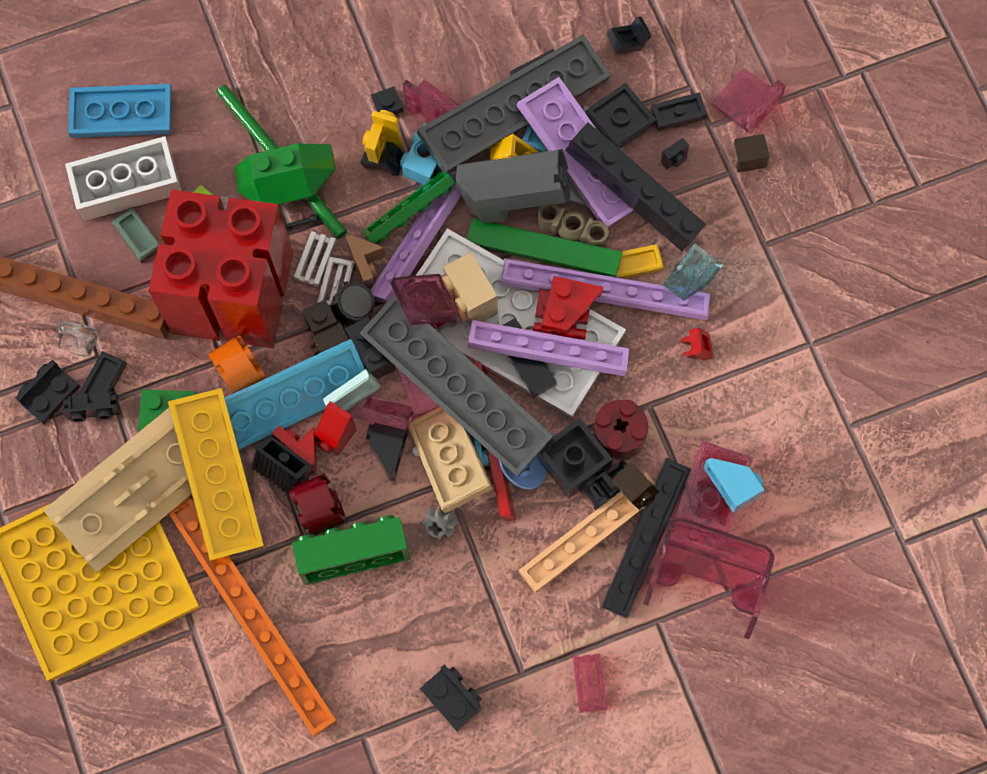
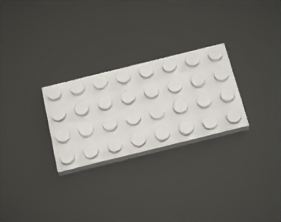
M446 229L409 285L410 287L419 279L426 278L435 280L443 290L445 286L442 281V277H444L443 266L472 252L498 298V314L483 322L503 325L516 318L522 329L533 331L534 322L542 323L543 320L535 318L539 292L500 285L504 260L449 229ZM443 290L441 295L445 302H448L454 310L458 308L454 299L449 301ZM591 309L589 311L588 325L577 324L576 327L587 330L585 341L618 346L626 333V329ZM455 310L456 315L454 317L458 323L454 326L447 325L439 333L469 360L473 362L480 361L486 370L532 396L507 355L467 348L471 328L467 321L462 322ZM544 362L557 381V385L535 398L572 419L601 372Z

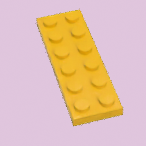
M222 388L168 401L209 560L264 546Z

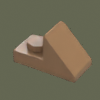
M347 235L345 236L347 246L362 283L371 289L375 284L374 278L377 277L372 262L385 257L384 248L356 236Z

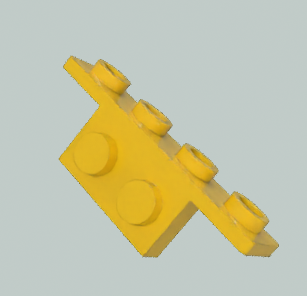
M386 110L372 112L373 124L371 130H366L362 142L365 145L364 151L367 153L368 161L377 164L386 142H393L400 150H403L404 147L399 120L395 117V114Z

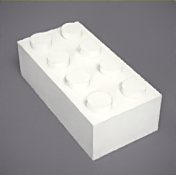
M165 136L65 164L76 210L83 221L169 198L171 189L182 191L172 152Z

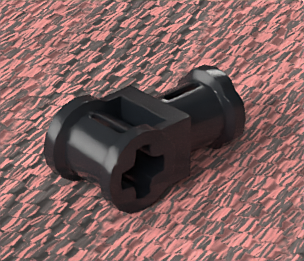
M623 460L610 473L602 472L600 475L588 480L579 489L594 504L593 509L595 511L619 493L620 490L611 480L627 466V463Z

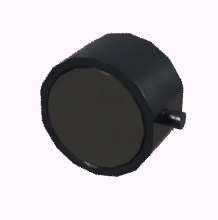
M346 281L343 282L344 286L333 296L331 308L338 321L351 326L371 315L374 311L375 299L371 290L365 285L357 282L349 284Z

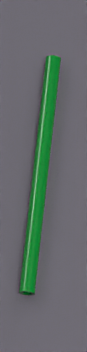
M227 85L219 87L217 94L264 151L278 148ZM317 194L313 198L305 199L337 239H341L346 235L347 230Z

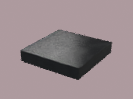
M626 83L585 110V114L599 132L619 149L657 122V119Z

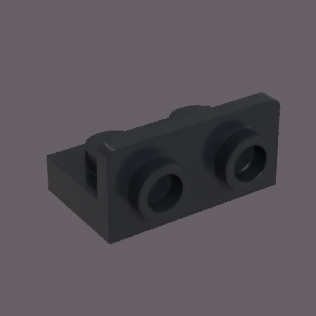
M51 360L48 364L46 363L39 368L37 376L30 383H25L19 389L15 399L45 425L63 406V399L68 398V395H74L81 386L64 372L55 361Z
M444 664L440 667L441 670L426 682L420 690L457 732L482 710L479 704L482 699L472 687L467 690L462 685L463 677L453 666L448 669Z

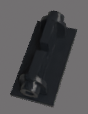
M112 391L93 393L92 403H89L88 394L68 395V398L63 399L64 409L67 410H62V414L71 422H84L86 418L97 417V419L101 420L111 419L113 415H120V411L114 405L118 404L117 393H112Z

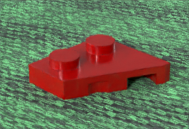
M553 276L541 328L568 333L575 325V322L588 311L589 306L596 298L602 295L603 287Z

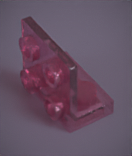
M742 68L713 100L712 105L751 134L782 100L786 85L777 80L771 87L745 68Z
M425 79L418 87L408 80L403 82L407 110L415 116L420 115L427 124L459 106L458 103Z

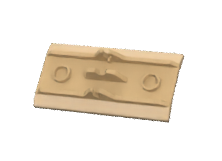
M170 409L165 410L43 510L96 573L192 494Z

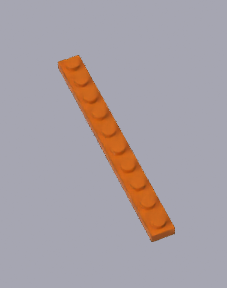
M189 496L168 514L312 736H317L335 724L337 720L231 558L225 556L209 560L195 503Z

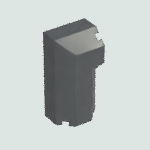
M563 149L457 165L456 183L470 214L474 217L476 215L484 224L505 221L509 217L508 213L511 210L516 211L522 208L566 203L570 200L571 183L570 177H566L565 170H568V162Z

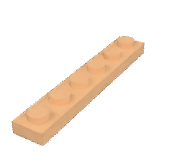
M645 472L644 475L654 485L655 482L647 474V472ZM620 491L519 570L520 575L532 590L537 593L640 513L644 507L639 510Z

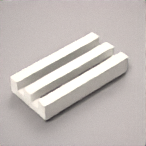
M311 231L294 275L296 281L316 287L320 286L328 259L334 250L336 238H327L326 235H317L316 232ZM315 241H318L311 262L307 269L306 275L304 277L302 275L307 265L310 254L312 252L313 246L315 244ZM328 244L315 280L311 279L323 245Z
M329 257L318 302L325 300L334 264H338L330 299L327 301L332 310V298L339 289L344 266H348L344 282L348 281L350 284L355 267L354 261Z

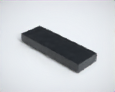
M516 318L503 324V326L522 329ZM507 355L534 398L557 385V381L544 362Z

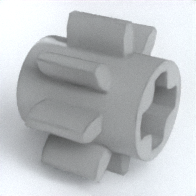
M440 505L437 509L430 507L425 514L426 518L422 522V524L426 525L428 534L439 540L444 534L447 537H451L455 531L454 527L458 523L453 510L444 513Z

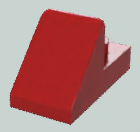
M278 425L272 432L274 438L313 465L311 470L313 474L317 471V441L314 436V427L298 442L300 438L290 428L285 431Z

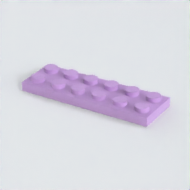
M560 77L517 103L516 106L547 150L563 149L568 162V170H565L566 176L570 177V182L598 221L605 223L609 228L634 212L629 205L565 151L571 140L587 122L594 128L595 126Z

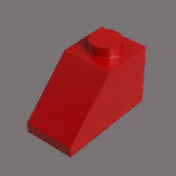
M330 401L314 433L318 442L317 446L327 454L333 452L339 456L357 431L353 416Z

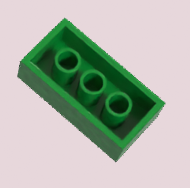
M394 515L383 516L375 523L358 522L351 525L352 528L341 531L340 528H333L325 531V535L314 537V535L310 534L297 538L298 541L292 542L298 575L304 585L410 560L400 517L394 518Z

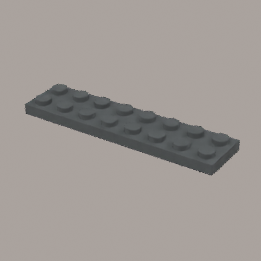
M583 34L422 126L416 133L442 172L449 173L456 169L457 165L468 162L495 146L502 139L528 127L530 124L516 106L520 100L560 77L576 99L611 77V73Z
M396 293L360 332L366 340L517 477L521 475L555 437Z

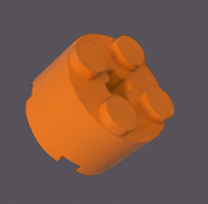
M240 335L208 354L232 394L267 378Z

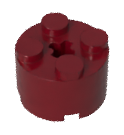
M628 399L615 400L604 405L596 414L593 435L607 453L616 460H626L634 457L641 451L648 433V420L644 411L632 400ZM616 428L625 429V433H622L620 430L616 431Z
M325 473L294 486V489L289 491L294 505H299L302 514L298 515L304 530L308 529L309 533L315 536L346 523L344 519L346 516L340 499L335 490L328 488L327 484L331 483Z

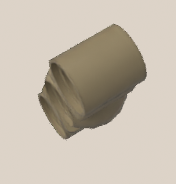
M558 204L539 207L538 226L544 232H552L556 236L559 234L563 239L606 248L609 229L605 223L594 221L592 218L587 220L586 216L580 211L571 210L566 212V208L559 207ZM552 214L555 216V219L546 220L543 216ZM576 224L579 228L570 230L567 228V225ZM598 233L601 234L603 238L595 240L591 238V235Z

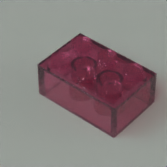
M701 440L674 523L725 540L735 513L732 512L705 471V462L713 458L750 468L753 457Z

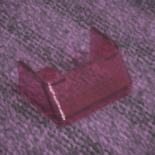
M674 519L668 525L643 604L649 605L655 583L667 587L674 586L679 582L683 572L734 589L732 596L733 605L739 611L750 614L744 638L749 639L759 617L774 563V553L765 545L686 519Z

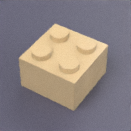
M472 252L443 266L444 277H442V281L445 285L443 290L449 301L454 299L458 307L455 310L462 322L467 321L471 328L472 320L483 322L498 314L497 294Z

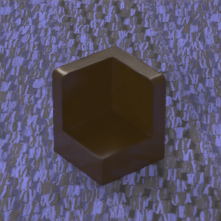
M764 134L734 140L738 158L737 172L767 167L770 156Z

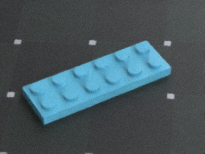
M349 339L225 397L238 450L272 435V432L278 425L284 429L325 410L326 405L323 399L365 370L353 341Z

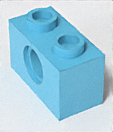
M415 132L411 141L412 147L409 152H405L402 156L400 166H402L403 177L424 185L439 173L440 167L432 155L426 158L419 156L423 152H430Z

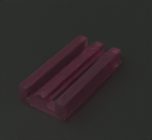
M600 653L579 657L573 656L579 713L607 710ZM592 661H595L600 705L595 704L590 665ZM583 662L585 663L590 706H584L579 663Z

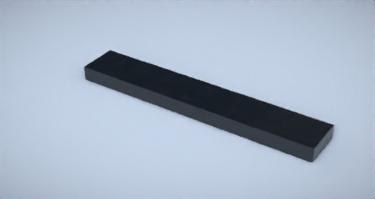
M665 458L654 483L659 493L655 495V499L650 505L643 508L601 608L623 618L628 617L690 474V468Z

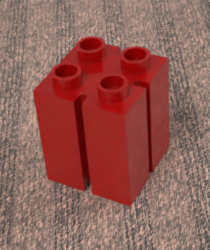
M171 189L161 231V237L165 245H158L148 289L171 333L219 341V330L221 327L227 342L240 335L246 345L274 349L283 307L280 295L285 296L293 257V249L278 204L229 197L225 210L220 196Z

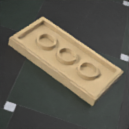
M440 406L407 423L437 500L444 513L493 489L470 433Z

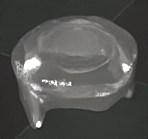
M60 320L58 322V348L61 349L65 346L70 353L83 357L91 355L99 338V332L75 321Z

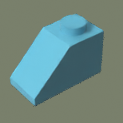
M713 458L706 460L704 465L705 471L733 513L762 496L764 482L757 472L753 473L749 467Z

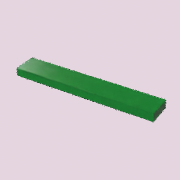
M473 218L466 238L486 250L616 278L623 256L621 251L496 223L484 224L480 220Z

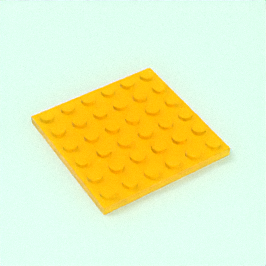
M50 504L0 528V574L48 682L70 673L200 608L160 521L97 573L43 511Z

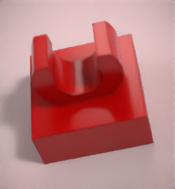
M699 327L689 330L690 337L682 338L681 342L685 345L691 344V349L683 352V356L688 358L697 357L703 361L712 359L710 333Z

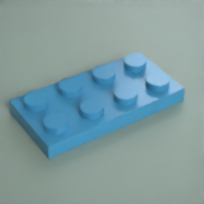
M171 84L70 88L68 124L70 138L171 134Z

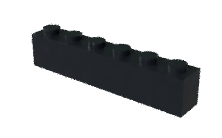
M589 122L586 123L565 149L569 155L681 251L705 227L706 223Z

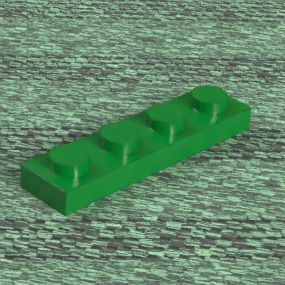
M441 171L363 229V233L371 243L384 241L390 235L389 232L394 228L407 224L410 221V216L414 213L427 209L431 205V201L437 196L446 195L452 189L451 186L455 184V181L448 172L443 173Z

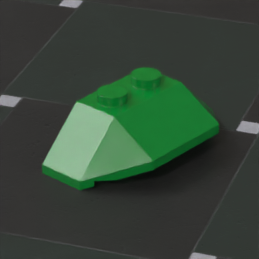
M297 143L252 154L234 167L237 190L240 194L252 201L278 204V206L313 198L328 177L336 170L331 144Z

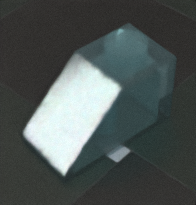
M694 243L663 286L685 301L708 286L724 264Z

